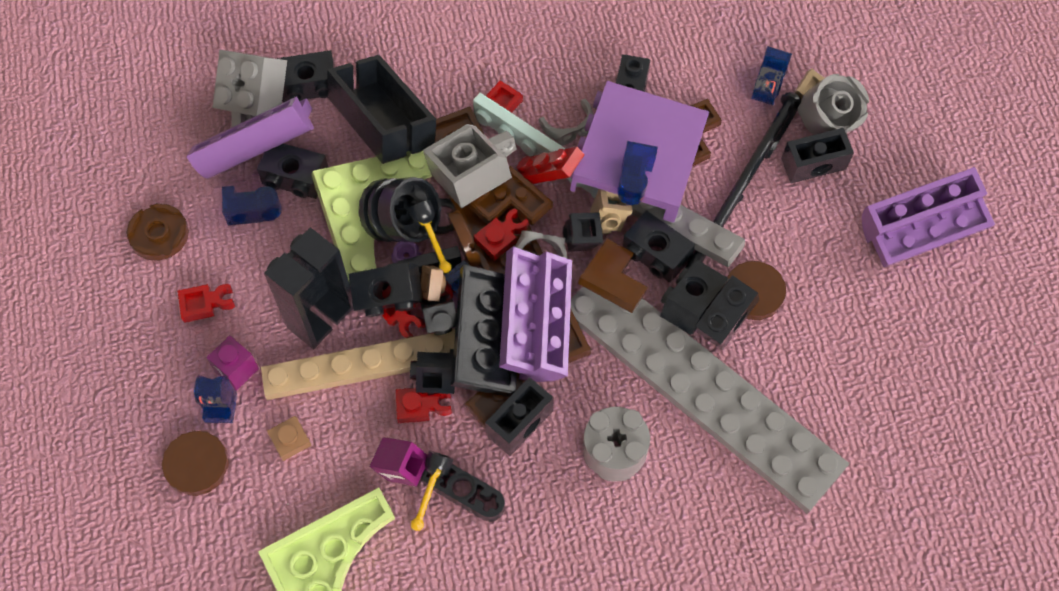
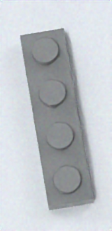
M637 200L631 201L632 215L640 218L647 210L695 243V250L726 267L731 265L745 247L744 238L682 205L679 207L675 222L672 223L663 220L666 209Z

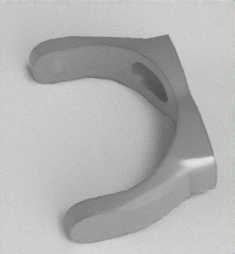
M583 99L581 100V106L587 117L577 127L567 129L554 128L547 123L544 117L539 118V123L546 135L556 140L560 145H566L572 142L577 135L586 136L588 134V131H585V125L589 114H593V111L588 101Z
M521 231V237L515 245L516 248L522 250L530 241L542 239L553 246L558 256L568 259L564 245L565 238L543 235L532 231Z

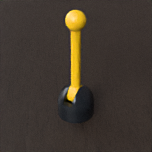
M426 200L408 208L411 219L417 225L425 226L439 259V268L444 270L443 273H449L451 271V264L445 260L430 224L435 216L431 201Z
M434 451L428 452L425 467L430 475V479L417 516L411 521V528L413 530L420 531L423 528L424 522L422 519L436 479L449 472L454 460L453 458Z

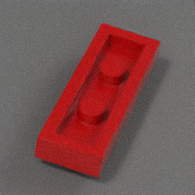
M577 146L548 153L543 152L539 155L524 157L517 164L516 169L532 184L570 178L585 154Z

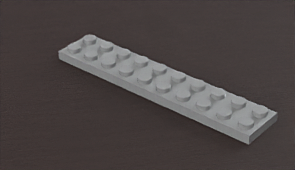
M582 287L571 298L570 308L582 330L805 513L808 514L849 466V462L686 332L660 317L661 313L643 298L633 313L628 312L585 287Z

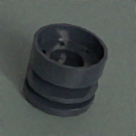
M384 178L373 181L364 189L359 200L358 213L361 225L366 233L377 241L421 242L429 238L425 226H419L413 222L408 208L422 201L430 200L435 212V216L430 224L435 232L441 218L439 195L433 185L422 178Z

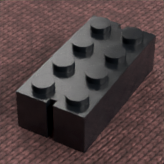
M380 55L356 61V89H354V68L352 63L327 69L329 100L382 164L406 157L408 151L411 154L421 152L435 143L436 118Z
M310 227L303 235L300 234L294 238L290 244L291 251L288 254L283 253L280 257L274 258L269 263L264 275L287 329L314 350L333 329L309 309L313 306L338 325L353 310V302L340 250Z

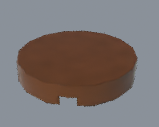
M156 203L149 205L150 208L144 211L141 209L136 212L128 223L126 233L130 246L138 256L147 260L160 261L171 258L181 251L187 242L189 229L186 219L177 208L169 204Z
M457 209L446 213L452 232L467 265L472 267L481 266L479 253L473 250L475 248L472 241L473 238L462 214L460 215Z
M747 261L737 265L729 272L727 278L730 279L733 275L759 293V302L746 319L763 320L772 317L778 312L786 297V283L781 273L773 266L761 261Z
M191 431L181 434L170 443L164 452L161 465L165 479L174 490L190 496H199L211 492L221 484L229 466V457L225 446L218 437L205 431Z

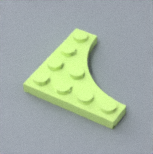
M408 151L406 157L382 164L377 157L312 172L311 176L334 246L340 250L348 281V274L376 268L374 238L370 237L362 227L358 213L359 200L364 189L371 182L384 178L416 177L427 179L433 177L423 151L411 154Z
M377 488L258 552L277 591H342L345 577L357 553L377 531L395 520V516L380 488Z

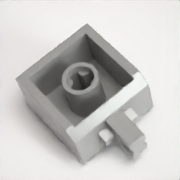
M219 50L213 108L231 111L232 127L282 104L287 60Z
M466 124L427 147L423 152L431 175L453 200L463 208L512 178L506 157L517 148L514 137L508 131L487 139L476 126Z

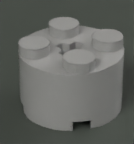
M833 74L820 81L805 93L798 106V113L805 127L813 135L844 128L846 134L861 126L867 119L869 96L864 86L857 79L851 76L845 77L840 76V74Z
M608 407L592 414L584 431L583 457L587 466L597 473L599 477L613 482L624 481L633 477L644 465L650 445V432L642 415L636 410L624 407ZM613 441L618 442L619 445H621V446H620V447H614V442H613Z

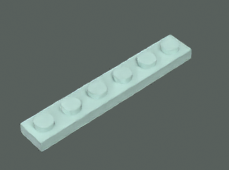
M479 93L473 99L474 114L478 122L484 126H490L498 134L508 131L514 137L515 144L520 146L527 155L534 156L543 152L548 153L559 149H566L482 93ZM577 183L576 187H582L591 193L595 199L598 188ZM608 200V204H614V205H615V204L618 202V201Z

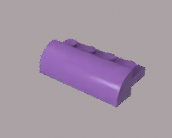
M297 97L292 98L192 146L186 157L202 177L209 179L313 130L314 126L309 119L312 107L307 98L300 102Z
M976 168L967 169L874 203L863 210L862 227L867 243L873 242L884 268L984 231L995 225L983 197L987 195V191Z
M512 247L506 253L499 367L520 373L519 379L527 380L530 377L535 382H548L568 376L572 260L547 251L539 256L516 247Z

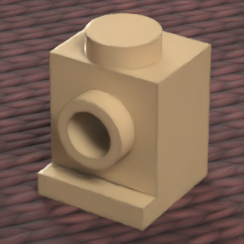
M598 189L590 213L600 212L603 234H609L612 231L621 232L627 216L632 213L630 198ZM608 200L618 201L616 205L608 204Z

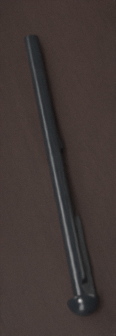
M787 92L781 96L780 101L783 104L713 220L714 223L724 227L737 203L743 199L744 195L742 194L764 158L768 159L772 155L798 111V106L802 100L797 93ZM695 250L686 268L690 269L697 260L703 262L706 255Z

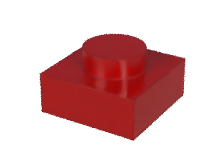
M501 80L486 95V97L511 113L523 101V94Z

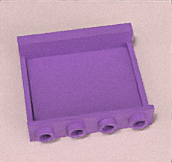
M607 81L604 91H598L593 104V108L597 109L595 115L590 113L585 125V131H588L587 137L581 136L578 148L585 155L570 176L572 179L570 191L574 192L579 182L666 209L663 220L674 223L709 111ZM647 182V183H648L647 189H646L645 195H644V197H643V199H642L641 197H642V194L644 193V192H643L644 189H642V188H644V187L646 186V184H644V183Z

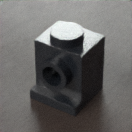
M600 212L569 214V219L565 222L562 231L565 243H567L568 252L591 251L603 243Z
M450 294L441 296L440 301L424 300L420 302L428 333L434 332V335H443L453 331L452 328L456 326V311Z
M450 349V353L417 352V361L411 360L410 380H416V393L455 394V386H451L454 349Z

